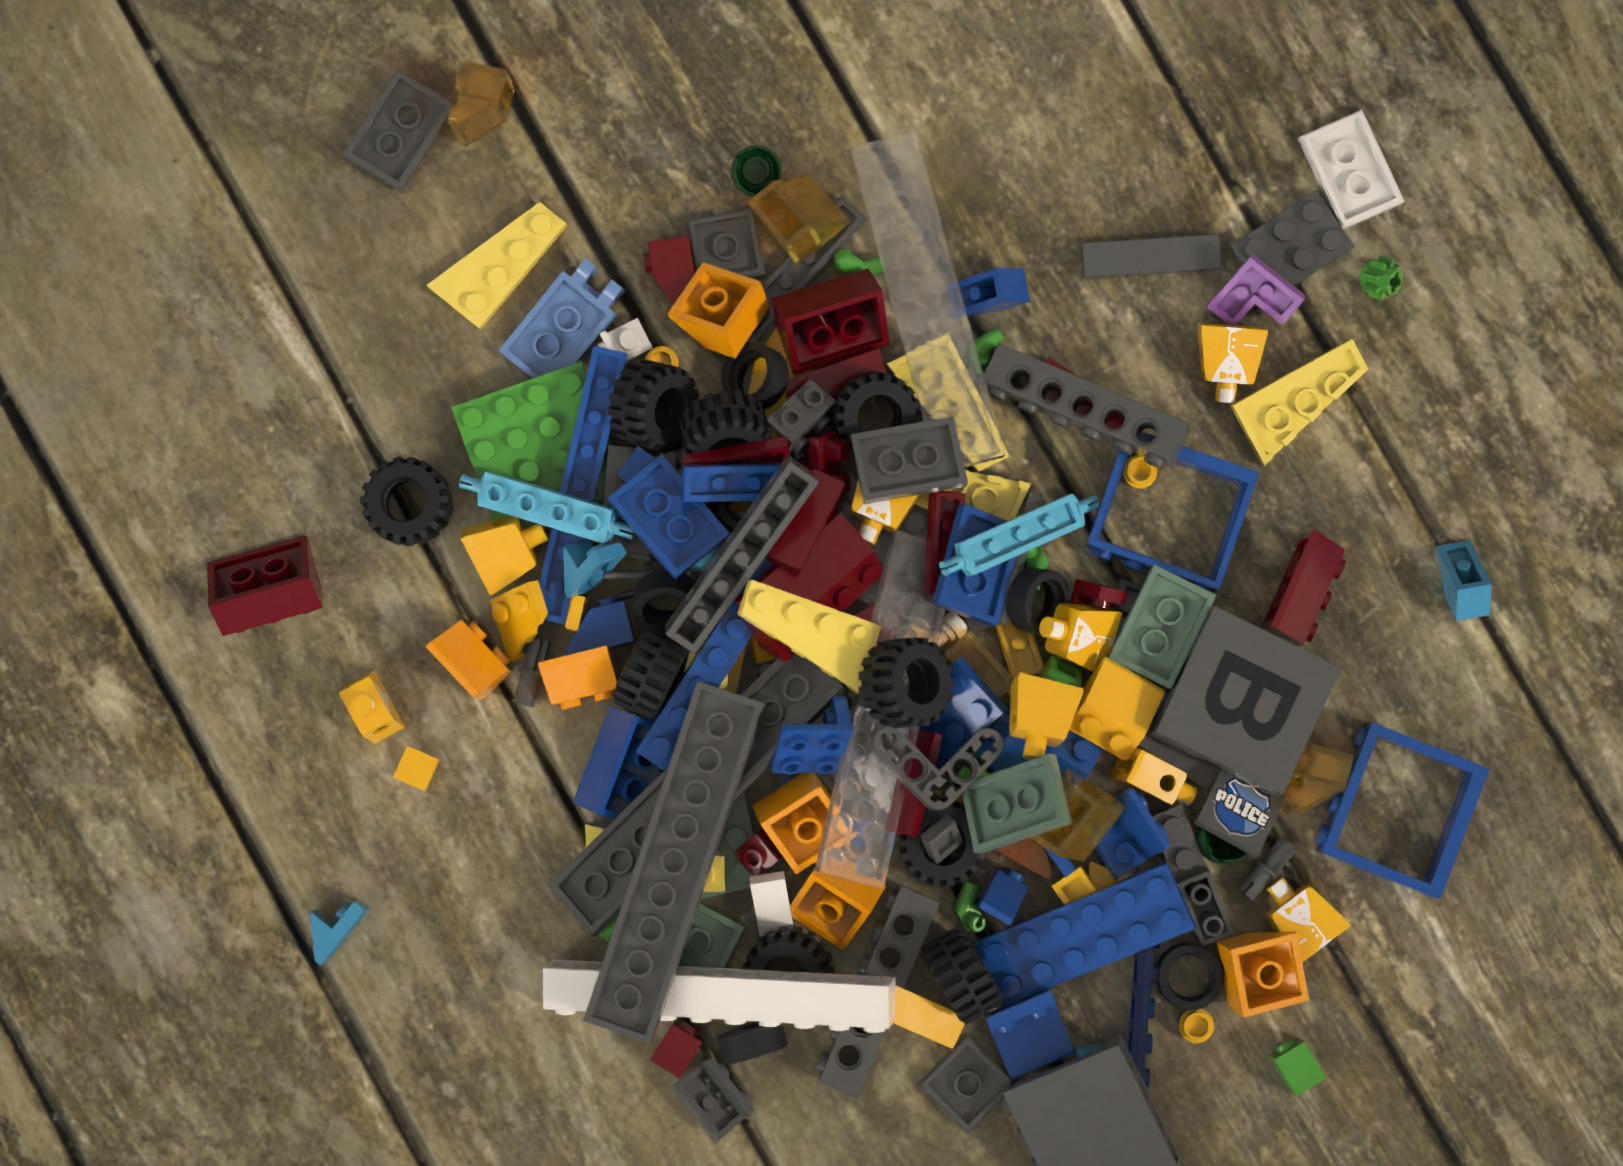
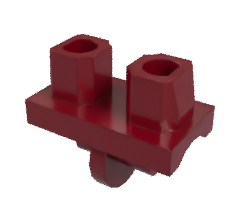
M827 431L824 435L811 437L810 446H806V457L798 458L797 462L810 471L816 469L845 482V489L842 494L850 491L851 477L849 474L840 473L838 463L848 461L850 443L838 439V432Z

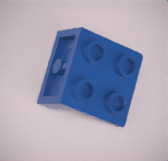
M847 696L832 697L829 710H825L823 713V724H784L781 726L770 765L772 773H840L853 731Z
M1133 787L1126 789L1077 821L1115 880L1171 846L1167 840L1168 835L1165 828L1159 822H1155L1148 811V804L1145 798L1139 792H1136Z
M1049 988L983 1014L1009 1076L1012 1079L1073 1054L1075 1051L1056 1008V1001Z

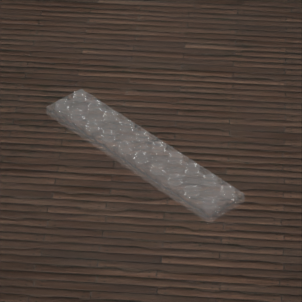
M913 131L850 147L851 157L915 394L921 404L919 409L922 414V420L924 422L954 416L964 467L1004 458V448L917 132Z
M899 530L891 532L871 619L872 623L881 626L875 647L882 641L911 637L927 638L928 642H935L938 645L945 609L932 604L934 595L924 594L927 539ZM905 672L904 687L906 693L908 694L909 680ZM855 693L850 712L853 731L847 748L840 756L814 872L877 889H884L906 786L875 756L871 749V738L875 732L890 726L879 724V719L873 720L869 715L870 708L865 709L862 704L864 700L863 694ZM919 727L896 728L915 746ZM881 735L880 738L883 744L880 748L883 751L891 749L897 755V757L892 759V762L896 765L899 758L909 752L905 747L903 751L898 752L892 745L895 738L892 735L887 738ZM912 759L906 760L903 766L907 777L909 776Z

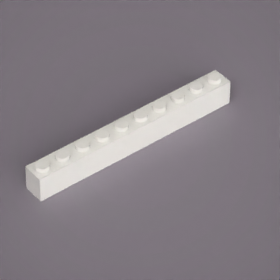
M553 959L543 967V1009L555 1010V1013L558 1015H572L576 1011L586 1012L603 962ZM678 966L660 1021L676 1020L677 1017H689L690 1021L695 1023H706L712 1019H725V1023L729 1025H740L746 1023V1021H759V1025L764 1027L779 1026L780 1023H794V1027L799 1029H810L815 1027V1025H829V1029L834 1031H845L850 1029V1027H864L865 1032L880 1033L884 1032L885 1029H889L896 1019L895 977Z

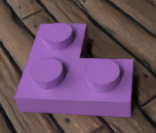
M1251 253L1208 302L1207 308L1228 325H1237L1256 304L1282 325L1304 301L1306 295Z

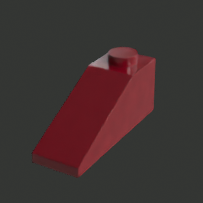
M689 236L648 242L649 252L643 253L646 273L653 272L656 284L672 306L695 274Z

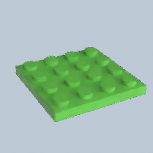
M582 361L451 407L477 479L481 480L485 472L492 471L560 492L587 375ZM609 438V440H608L607 446H608V445H612V444H611V441H610V438ZM607 448L595 503L603 501ZM488 509L492 520L509 516L508 514ZM519 518L523 528L536 524Z

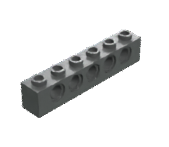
M998 344L981 380L986 389H988L987 394L997 400L1006 402L1007 398L1019 402L1018 407L1025 412L1037 415L1038 411L1050 416L1049 420L1060 427L1068 428L1069 424L1082 429L1080 433L1083 436L1097 442L1101 438L1113 442L1112 447L1117 451L1127 455H1131L1132 451L1145 456L1144 461L1160 469H1163L1164 465L1174 468L1191 432L1188 422L1002 344ZM1018 377H1030V382L1025 388H1014V382ZM1051 389L1062 391L1060 398L1055 402L1044 400L1046 393ZM1080 403H1092L1093 408L1089 414L1083 416L1076 414V408ZM1121 415L1125 418L1121 427L1117 429L1107 427V422L1112 416ZM1151 428L1157 431L1156 437L1150 442L1138 440L1140 432L1144 429Z
M789 455L785 457L665 624L667 636L695 654L815 489L819 483L816 474Z
M900 885L898 891L891 889L884 909L889 910L884 924L879 921L877 922L870 941L876 944L871 956L863 955L856 973L864 976L895 977V984L904 988L940 902L903 885ZM900 915H908L913 920V928L907 934H899L894 930V920ZM893 947L899 951L900 958L897 964L885 966L881 963L880 953L883 949ZM850 1027V1029L845 1031L832 1030L829 1038L835 1041L830 1053L822 1052L815 1071L821 1073L819 1082L858 1098L887 1029L880 1033L859 1031L855 1027ZM845 1045H852L859 1051V1056L856 1061L845 1063L839 1058L838 1053L840 1049Z

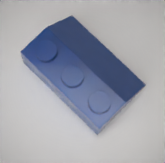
M1010 700L1005 705L1008 709L996 719L991 729L1000 734L1003 740L1002 752L987 767L994 773L1029 761L1022 757L1026 740L1012 737L1009 733ZM1071 730L1068 731L1064 742L1058 747L1046 745L1045 755L1050 753L1057 756L1067 805L1089 776L1104 751L1103 748ZM990 737L984 739L973 757L976 759L987 750L992 753L993 750L990 745L993 740Z
M611 705L609 706L572 802L573 804L596 814L615 819L664 771L635 752L636 747L653 721Z

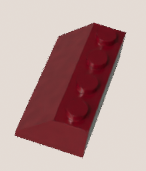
M835 511L829 517L800 575L774 564L756 581L843 612L885 573L873 548L840 512ZM745 590L734 599L739 608ZM746 621L760 648L783 663L795 654L790 647L778 639H773Z

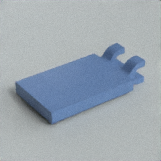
M585 258L571 277L564 271L560 273L498 351L531 378H536L578 363L601 336L599 333L606 330L615 319L617 314L610 307L626 291L613 280L607 284L601 294L589 286L587 283L597 274L599 269Z

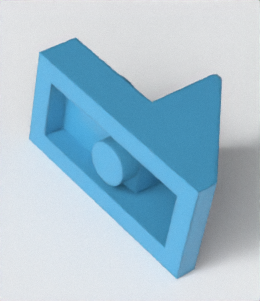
M589 539L566 544L563 550L564 591L566 596L571 598L593 591L604 579L603 574L611 572L627 554L622 544L618 542L605 546V544L601 543L594 546Z
M361 900L354 901L352 904L346 902L334 916V919L338 921L336 924L318 910L310 911L314 958L319 965L325 964L330 960L371 909Z

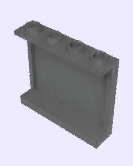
M1121 1034L1108 1039L1106 1047L1017 1084H1013L1012 1080L1006 1082L1003 1095L1001 1096L1002 1104L1007 1114L1014 1116L1018 1124L1016 1130L1019 1140L1024 1147L1029 1146L1034 1157L1032 1158L1033 1166H1181L1182 1159Z

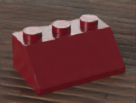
M868 268L771 298L776 327L793 375L838 362L875 348L890 345L883 291Z
M1315 530L1302 535L1265 616L1261 629L1298 647L1304 645L1305 641L1311 642L1318 628V623L1314 622L1319 609L1324 611L1331 599L1332 592L1328 588L1332 579H1338L1345 567L1346 560L1342 559L1345 549Z
M307 535L207 563L208 607L222 636L240 633L250 628L268 623H276L282 619L300 614H308L323 608L321 584Z

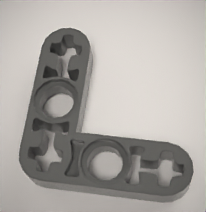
M884 727L875 732L871 738V749L875 756L925 807L937 811L950 806L1000 755L1003 749V740L994 729H981L974 733L939 769L901 731L894 727ZM881 735L885 738L892 735L895 738L892 745L898 752L903 751L904 747L908 750L909 753L899 758L896 765L892 762V759L897 757V755L891 749L883 751L880 748L883 744L880 738ZM990 737L993 740L990 745L993 752L991 753L987 750L981 753L976 758L982 762L979 766L976 759L966 753V750L969 749L971 754L976 752L982 744L979 738L986 739ZM908 759H915L921 764L922 772L916 779L909 778L904 773L903 766ZM960 759L968 762L971 768L969 777L964 780L957 778L952 769L955 761ZM944 773L948 781L956 785L958 789L955 791L953 786H949L942 793V797L945 799L944 802L941 800L933 802L930 799L933 794L930 788L932 786L936 789L947 781L941 777Z

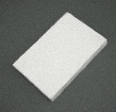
M1362 109L1298 138L1328 206L1343 230L1405 202Z

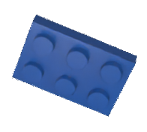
M662 454L607 499L674 580L682 576L730 535L703 502H684L682 500V477Z
M966 504L958 505L943 561L956 556L955 543L1001 524L1006 520ZM1016 557L969 577H966L962 569L948 576H945L940 571L932 604L990 627L998 626Z
M962 657L958 658L951 665L953 671L950 672L951 679H954V686L951 687L950 692L953 693L952 701L946 703L948 706L946 713L940 714L938 721L927 726L896 728L905 737L907 736L908 728L936 732L943 735L935 765L937 769L974 733L981 729H986L1008 709Z

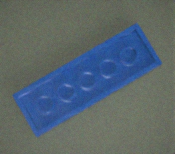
M1165 862L977 939L974 945L1002 994L1003 1003L1001 1005L1003 1007L1196 929V924L1168 862Z

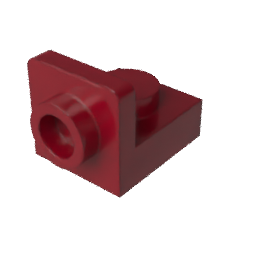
M1076 579L1070 604H1092L1109 609L1110 603L1125 605L1128 592Z
M763 828L734 851V856L751 876L762 875L783 857Z

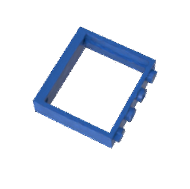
M1141 431L1138 440L1150 442L1156 436ZM1185 446L1183 447L1176 464L1240 486L1209 577L1099 539L1128 457L1127 454L1117 451L1100 500V506L1096 511L1084 547L1091 549L1090 555L1105 561H1110L1111 557L1123 560V566L1133 571L1142 573L1144 568L1150 570L1152 565H1157L1207 591H1218L1222 584L1259 472Z
M1367 722L1363 727L1359 726L1356 736L1353 737L1352 746L1355 747L1351 760L1346 759L1342 765L1339 778L1343 779L1339 792L1334 791L1329 799L1327 811H1330V815L1326 825L1321 824L1318 828V835L1315 841L1318 846L1315 852L1428 897L1441 899L1490 769L1376 723ZM1377 737L1465 772L1424 882L1336 847Z

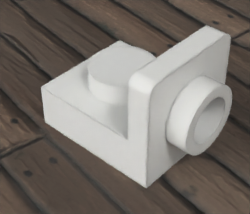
M638 318L608 333L606 330L600 332L599 334L603 342L597 344L598 347L627 353L626 364L647 354L653 348Z

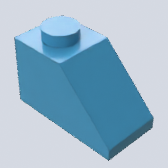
M1471 540L1436 546L1445 599L1455 620L1460 621L1490 615L1492 584Z

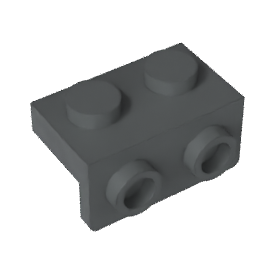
M809 380L768 417L766 421L767 426L780 437L786 436L790 455L793 453L795 456H798L809 444V438L814 433L819 436L828 428L832 422L829 416L836 401L814 381Z
M711 1056L699 1063L674 1084L671 1089L713 1143H716L755 1111L751 1107V1100L747 1093L741 1088H737L730 1080V1074L725 1065Z

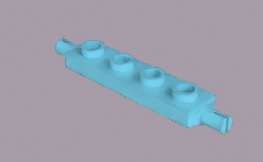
M492 471L485 472L481 480L463 474L460 478V481L463 482L459 483V488L476 492L478 498L477 505L603 544L609 543L614 535L634 540L636 536L628 524L618 521V513L612 507Z
M1073 494L1064 495L955 543L956 556L940 562V568L948 567L941 570V572L948 576L962 569L966 577L973 576L1085 526L1084 514L1099 508V502L1092 503L1098 500L1095 495H1091L1078 501Z

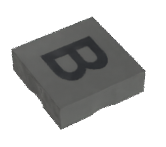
M1214 606L1209 610L1185 660L1181 675L1172 689L1169 690L1149 732V736L1192 757L1207 760L1222 768L1230 776L1273 797L1283 795L1341 668Z

